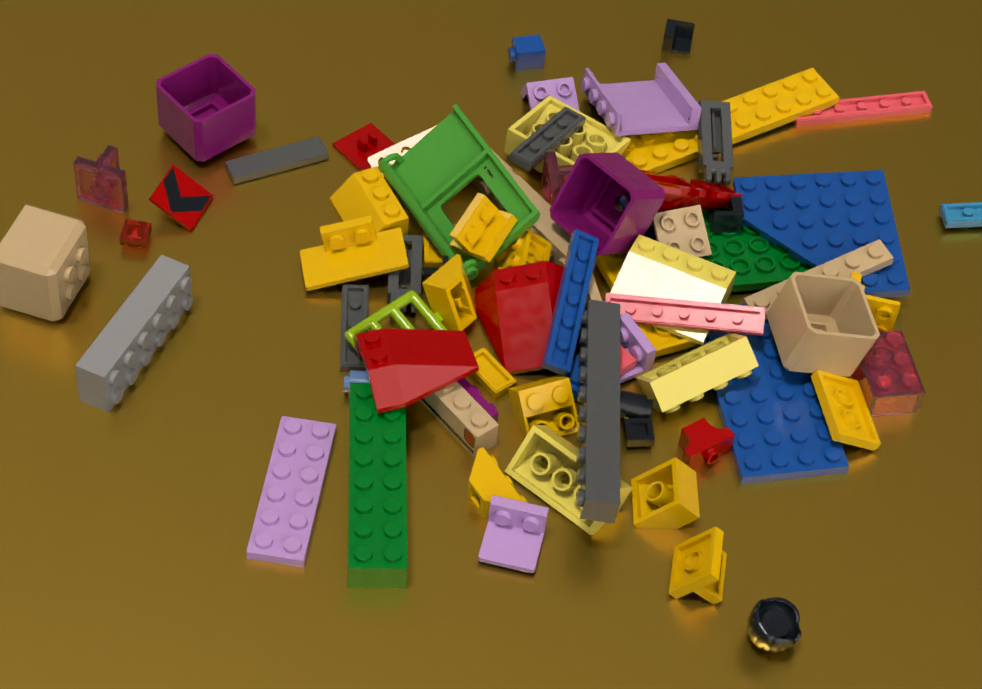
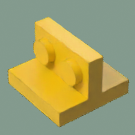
M477 193L449 236L453 240L449 245L458 252L490 263L518 219L511 213L499 210L484 194Z
M715 526L674 546L669 594L678 599L691 592H695L713 605L722 601L727 553L722 550L724 531Z

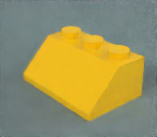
M377 166L353 173L330 197V203L342 222L371 215L376 233L400 227L403 235H408L409 217Z

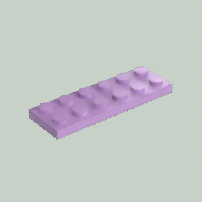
M287 416L281 417L246 551V559L304 568L337 424Z

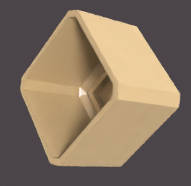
M25 204L0 243V306L53 322L64 317L91 272L86 226L83 220Z
M794 272L766 313L782 364L787 371L814 373L816 370L839 376L850 377L880 336L862 284L854 278Z

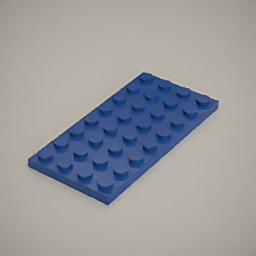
M765 319L763 336L733 333L747 337L759 365L752 369V374L741 379L735 377L727 381L728 385L719 390L714 391L712 388L723 427H729L735 434L731 454L740 483L747 484L847 473L849 464L842 443L833 441L829 433V428L811 379L813 373L787 371L784 368L768 319ZM710 331L704 344L728 332Z

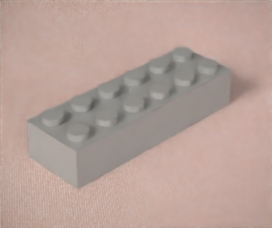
M161 254L75 365L80 401L106 412H109L114 404H118L121 401L129 384L132 385L136 381L138 372L143 366L149 364L153 352L157 347L163 345L171 328L174 329L178 325L180 316L192 306V278H190L189 265Z

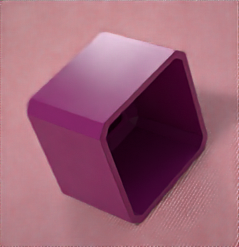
M207 54L157 79L156 95L159 126L194 160L199 162L206 161L255 135L256 89L218 54Z
M585 153L578 156L549 210L551 219L570 235L577 229L598 238L599 243L596 256L624 254L629 252L639 234L644 236L662 205L665 194L661 186L619 153ZM622 196H624L627 201V205L624 210L621 209L619 203L620 198Z

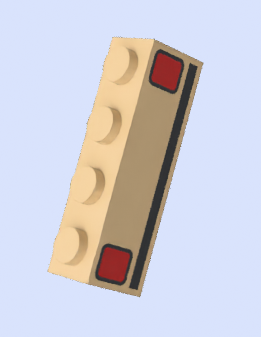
M458 382L420 399L474 458H476L479 448L484 447L487 451L497 445L499 424Z

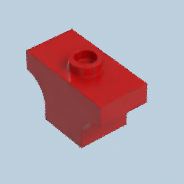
M702 418L681 430L678 446L683 450L681 461L693 470L707 463L712 464L719 457L731 451L735 434L729 427L716 428L710 425L705 418Z

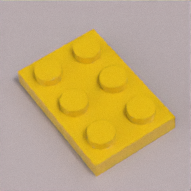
M816 370L811 375V379L832 440L875 451L881 445L858 380Z

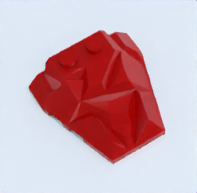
M639 169L664 189L665 199L657 213L700 205L701 210L727 208L731 196L742 197L741 193L722 184L704 183V181L691 179L690 183H688L685 179L677 178L674 175H657L653 171Z

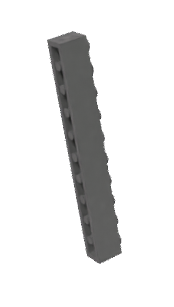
M588 299L581 321L583 328H581L579 334V344H583V347H580L578 363H583V366H580L578 382L582 383L578 391V402H582V405L578 409L577 422H581L582 426H579L577 432V443H581V446L578 447L576 463L581 464V468L578 467L576 485H581V488L577 490L575 505L580 507V519L615 523L620 507V304Z

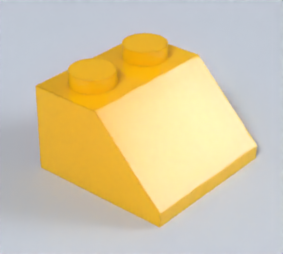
M674 457L631 479L635 527L678 529L700 518L696 472L678 458Z

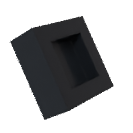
M624 418L623 429L626 447L654 446L655 437L651 418Z

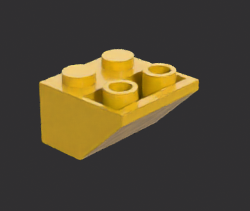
M456 254L422 284L432 312H438L444 319L442 324L448 330L462 331L477 318L475 297L461 255Z
M556 375L508 388L513 415L524 437L527 436L533 425L548 426L560 436L578 432L580 425L577 422V411L569 377Z

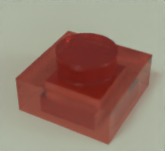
M126 219L119 237L120 245L146 249L152 231V224L150 222Z

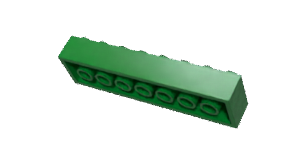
M350 383L347 588H406L408 569L406 407L377 413L371 396L370 383Z

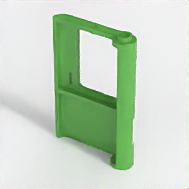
M455 104L452 106V112L403 156L398 153L387 155L380 161L378 169L440 254L448 256V261L456 254L461 255L468 279L471 281L478 276L479 271L489 262L458 252L449 245L453 240L449 235L455 226L443 211V206L476 177L480 176L506 211L518 219L492 260L532 227L540 218V212L461 109ZM395 160L392 165L389 164V162Z

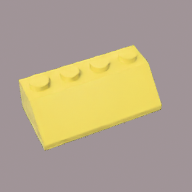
M727 333L637 376L635 379L643 393L647 396V399L653 400V408L668 414L680 408L679 404L687 400L694 402L703 398L704 392L712 388L715 391L728 385L727 381L735 377L741 379L752 374L751 370L759 365L747 337Z
M533 425L504 472L588 534L594 535L607 522L580 519V507L575 505L577 490L581 488V485H576L578 467L581 468V464L576 463L578 448L548 426ZM621 479L619 509L633 489V487Z

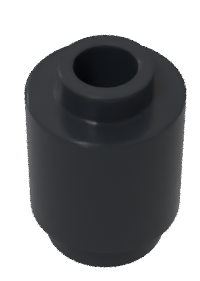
M621 390L620 418H650L653 407L652 399H647L646 395Z

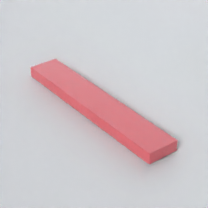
M925 91L840 99L835 106L822 111L821 109L817 110L809 116L798 117L793 122L796 127L930 113L933 106Z
M606 293L605 302L620 304V316L628 313L636 324L763 336L765 307Z

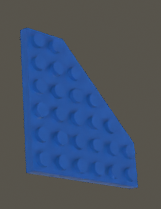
M883 170L734 177L733 188L736 192L742 194L743 226L746 228L752 227L760 232V237L776 247L780 245L790 252L789 255L805 266L809 264L812 267H817L880 239L893 256V263L861 278V284L865 285L864 293L880 298L909 296L910 286Z

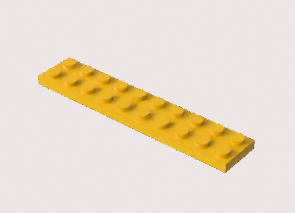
M812 67L721 102H730L733 145L793 122L798 117L809 116L817 110L821 109L822 111L838 104L840 97ZM697 130L628 136L631 139L630 144L621 155L638 169L653 171L657 174L698 158Z

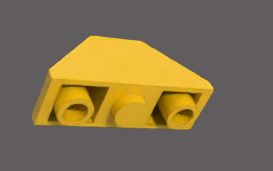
M484 447L479 448L470 474L467 493L468 499L479 514L484 518H489L492 495L528 503L525 497L519 495L514 489L510 477L504 475L499 469L495 457L489 455Z

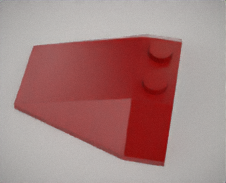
M541 261L496 269L475 288V305L478 317L502 366L511 375L545 369L541 365L564 266L549 261Z
M382 328L353 336L358 357L363 359L369 377L371 396L377 413L404 408L479 371L478 363L465 331Z

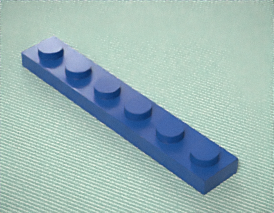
M577 229L571 234L541 367L565 377L571 371L599 243L598 238Z

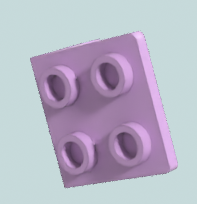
M573 77L529 82L521 89L522 100L528 99L530 111L549 95L579 111Z
M628 313L621 315L620 345L637 360L636 367L620 375V383H623L653 369L656 348Z
M492 495L488 523L479 551L478 561L534 573L546 530L549 508Z

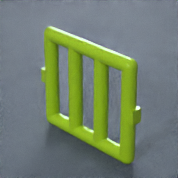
M410 290L348 329L344 336L356 350L353 336L369 329H382L383 327L379 323L389 316L394 319L401 329H415L400 311L409 303H412L433 330H447V328L442 324L444 319L438 312L433 313L415 291Z

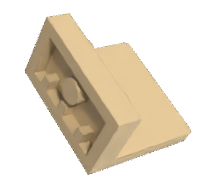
M700 205L656 213L648 229L654 228L658 242L699 258L709 256L712 253Z

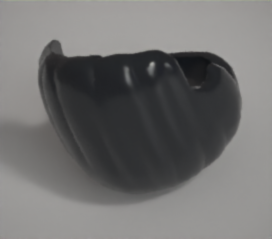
M784 598L761 599L752 608L747 619V632L750 640L757 648L766 652H784L786 649L791 648L802 635L799 627V611L793 603Z

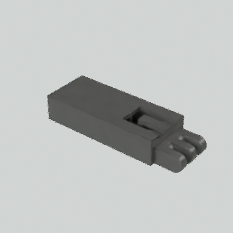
M700 100L698 104L701 107V115L697 130L699 172L704 173V183H711L712 175H714V184L720 185L721 176H723L724 185H730L731 171L733 169L730 102ZM712 152H720L721 161H717L718 154H712Z
M403 235L409 268L388 273L387 304L410 290L415 291L421 297L423 235ZM409 303L411 304V312L417 313V309L412 303ZM406 306L401 309V312H406Z

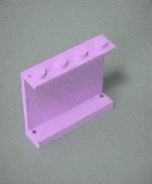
M666 63L656 64L654 80L600 84L594 77V73L589 68H585L584 78H581V90L586 94L590 103L593 104L598 114L601 115L607 127L610 128L615 136L698 130L701 107Z

